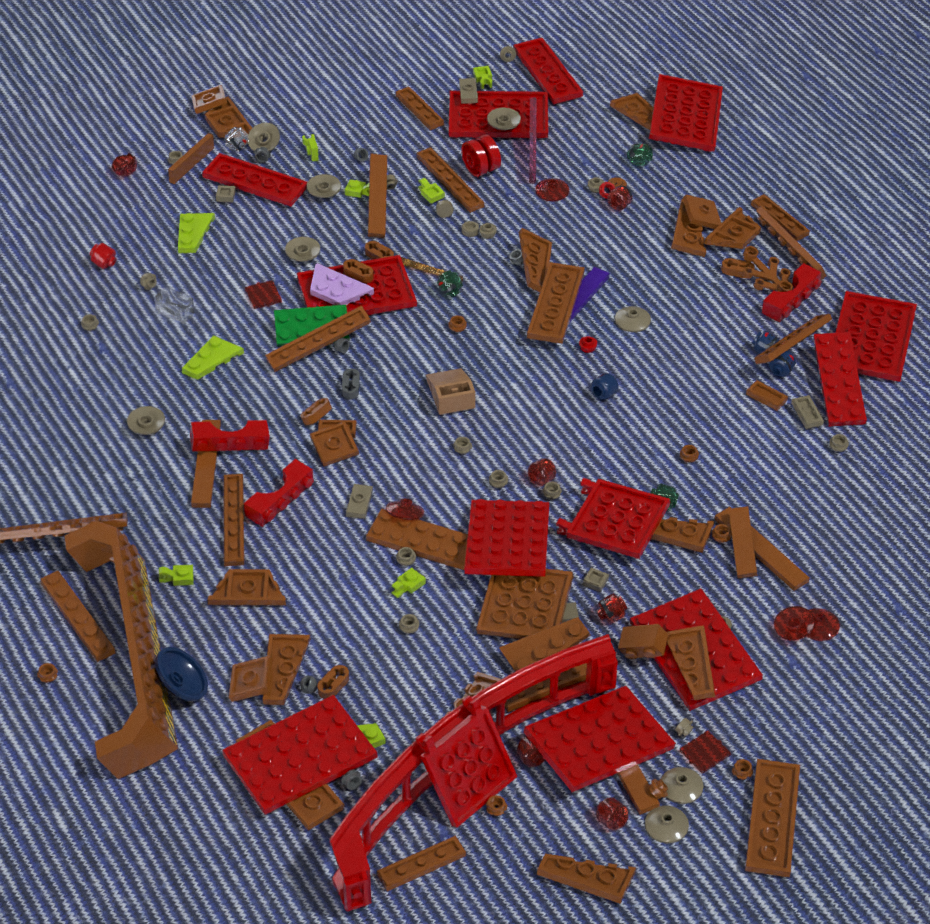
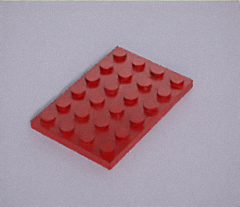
M659 74L649 139L714 152L723 86Z
M450 91L449 137L476 138L487 134L492 138H548V92L477 91L478 103L462 104L460 91ZM511 108L520 114L521 120L519 125L513 129L499 130L489 125L487 116L494 109Z
M400 255L361 261V263L373 269V280L370 283L364 284L373 287L374 294L369 296L367 293L360 296V300L350 302L346 305L347 313L360 306L363 307L367 315L417 306V300ZM343 265L327 267L346 275L343 271ZM314 270L297 273V280L306 308L334 306L310 294Z
M850 291L845 292L835 333H851L858 374L901 381L917 304Z
M472 500L464 573L546 577L549 502Z
M702 589L630 618L632 626L659 624L666 632L704 625L715 697L694 700L667 642L664 656L654 657L689 711L763 679L761 671Z
M627 686L527 725L523 731L571 792L673 750L676 745L674 740Z
M334 695L222 750L223 756L265 815L378 757L375 748Z

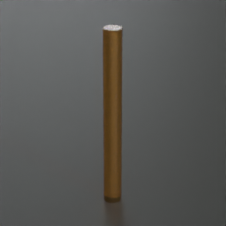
M401 257L405 266L459 283L463 281V276Z

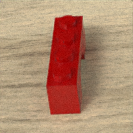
M803 263L794 271L792 281L794 289L787 292L773 291L763 300L762 314L780 323L785 317L787 318L792 310L798 308L804 299L809 298L815 289L817 290L822 282L820 280L821 272Z
M248 420L242 429L233 432L220 430L213 426L210 421L191 422L190 441L192 452L266 450L269 446L270 435L267 420Z
M294 459L283 469L284 486L272 493L256 492L244 502L245 517L261 527L272 521L281 510H284L289 503L297 499L306 488L313 484V469Z

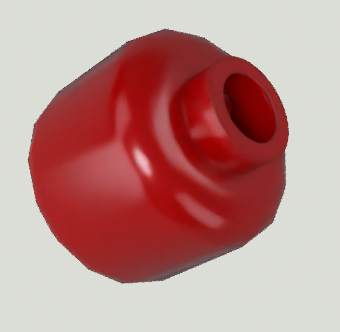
M105 243L95 244L89 254L91 261L102 269L114 266L117 261L115 257L116 251Z

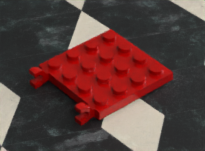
M583 478L580 482V486H583L581 494L588 495L572 523L562 518L558 519L556 522V526L559 527L557 534L567 535V538L640 559L670 506V499L602 479L592 482L589 479Z
M467 696L462 700L465 708L471 712V715L435 743L432 736L426 738L423 733L415 738L418 745L425 751L420 757L451 825L456 828L484 806L490 797L498 794L518 777L488 707L481 706L479 698L472 700L471 696Z

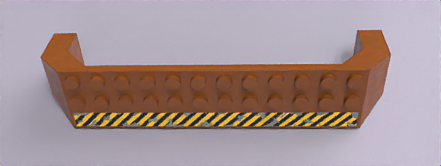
M95 521L64 537L66 551L86 572L109 561L115 564L138 704L123 728L95 741L97 759L117 779H120L176 751L178 744L168 690L160 681L155 667V659L161 649L145 560L138 553L136 546L129 543L124 533L121 534L116 527Z

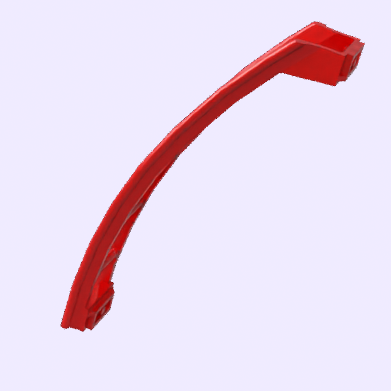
M606 634L545 657L515 671L481 690L471 698L472 700L479 698L481 706L488 707V710L496 706V721L494 723L500 735L523 721L563 702L587 693L591 696L616 688L618 661L610 636ZM587 663L585 681L558 690V677L560 673ZM550 678L549 695L504 716L506 700ZM462 703L443 716L423 734L426 738L432 736L436 743L471 715V712ZM416 740L369 786L329 839L339 867L333 875L332 881L347 912L372 903L368 854L394 822L423 792L433 785L427 770L410 784L411 773L423 762L420 755L425 752ZM402 783V793L371 825L370 821L373 815Z

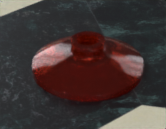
M547 178L541 180L536 185V194L546 201H560L568 196L569 186L563 180Z
M407 498L392 501L386 505V512L398 519L417 520L422 518L425 513L421 506Z
M791 606L783 609L774 620L776 633L781 638L790 641L807 637L815 626L813 614L808 609L800 606Z
M813 608L801 615L799 628L806 637L812 640L827 641L838 634L840 623L832 612L826 609Z

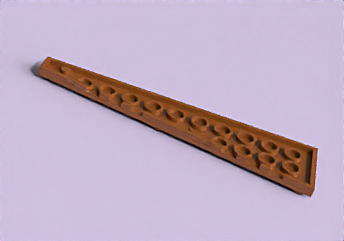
M127 512L0 528V544L4 543L6 539L19 542L24 541L26 537L42 539L45 538V535H52L53 537L64 536V533H71L95 521L116 527L119 531H122L128 525Z

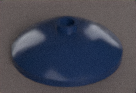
M175 647L163 648L157 654L155 659L156 672L160 681L169 692L186 701H198L206 695L208 690L207 677L199 663L191 655Z

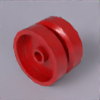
M484 134L475 140L472 139L462 144L461 154L464 164L473 176L479 177L500 168V151L493 138L489 135Z

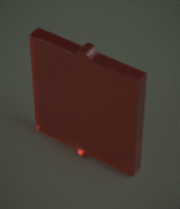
M273 280L263 283L258 282L255 285L245 287L247 296L254 309L270 307V305L282 302Z
M709 731L704 732L680 748V752L689 760V764H693L702 774L731 756V752L721 744L722 741L717 740Z

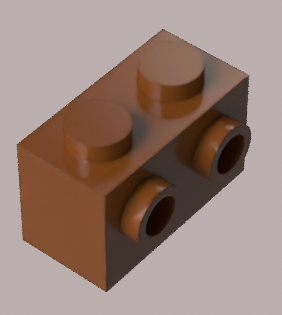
M659 624L623 627L618 649L628 659L664 656L668 634Z

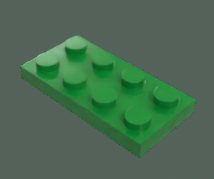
M346 305L274 310L277 347L284 346L346 314ZM349 334L342 337L350 341Z

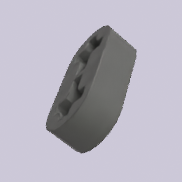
M350 368L343 373L342 395L349 400L355 399L359 395L360 374L358 370Z

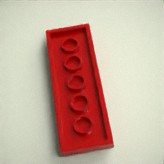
M542 37L513 45L516 55L542 90L548 92V98L553 104L583 97V90Z
M219 153L202 172L203 178L227 186H235L236 189L290 207L307 189V181Z
M851 333L814 334L813 341L828 427L866 424L867 418Z

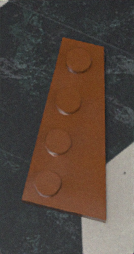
M269 634L267 656L270 655L273 662L270 691L263 694V705L285 704L311 640L310 635Z

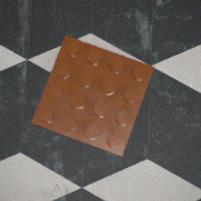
M546 569V577L491 575L476 628L477 634L522 639L561 624L574 577L573 572Z

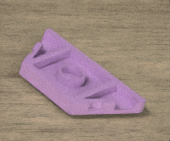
M318 263L315 265L310 294L333 305H348L350 302L360 300V296L368 293L369 296L374 294V288Z

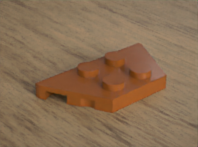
M228 96L226 97V104L215 107L204 114L205 120L218 138L248 137L252 129L251 125Z
M738 207L705 238V244L744 249L760 233L761 227L749 215L745 216L743 209Z
M229 569L224 575V579L216 586L214 594L208 596V605H286V598L280 592L279 585L273 579L269 569Z

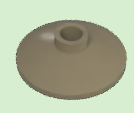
M497 108L492 110L487 116L489 125L499 130L513 129L519 125L521 120L520 114L511 108Z
M260 123L250 130L247 138L248 145L253 151L260 147H265L268 151H271L279 143L280 132L271 123Z
M328 174L314 176L307 182L308 192L319 198L334 196L341 189L339 179Z
M297 237L286 244L285 252L292 260L309 261L319 255L320 244L310 237Z
M628 306L616 313L615 323L624 331L640 332L649 327L651 317L643 308Z
M152 406L139 407L133 410L127 418L129 429L142 435L159 431L165 423L164 413Z
M672 768L665 772L661 778L668 787V796L666 798L674 803H692L703 792L701 777L689 768Z
M660 806L652 809L647 814L645 828L654 840L661 843H675L686 836L689 822L686 815L680 809L673 806Z

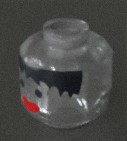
M233 127L224 136L226 140L225 145L231 151L236 150L240 152L249 143V135L241 127Z

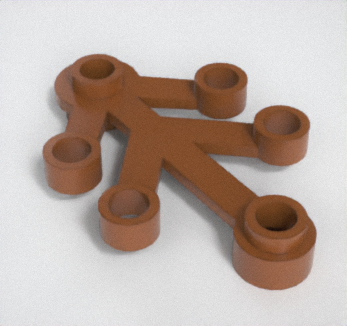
M747 246L743 252L744 260L753 262L760 270L745 267L742 272L743 277L747 279L752 278V276L758 277L753 284L755 289L763 290V288L778 292L793 290L792 284L788 282L791 274L790 270L782 268L779 273L781 281L777 278L778 258H769L767 263L770 267L769 270L757 258L759 252L755 247Z

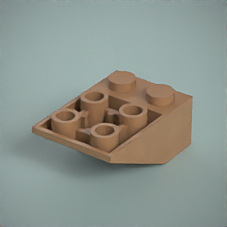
M462 368L425 375L439 415L475 408V390L471 379Z

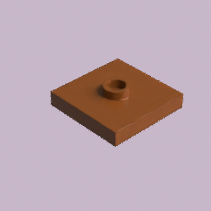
M222 85L191 96L196 114L227 103Z
M685 194L683 201L690 223L716 229L721 224L714 201Z
M345 421L310 433L311 441L323 467L359 455V450Z
M270 655L232 665L229 699L232 702L269 693L273 662Z

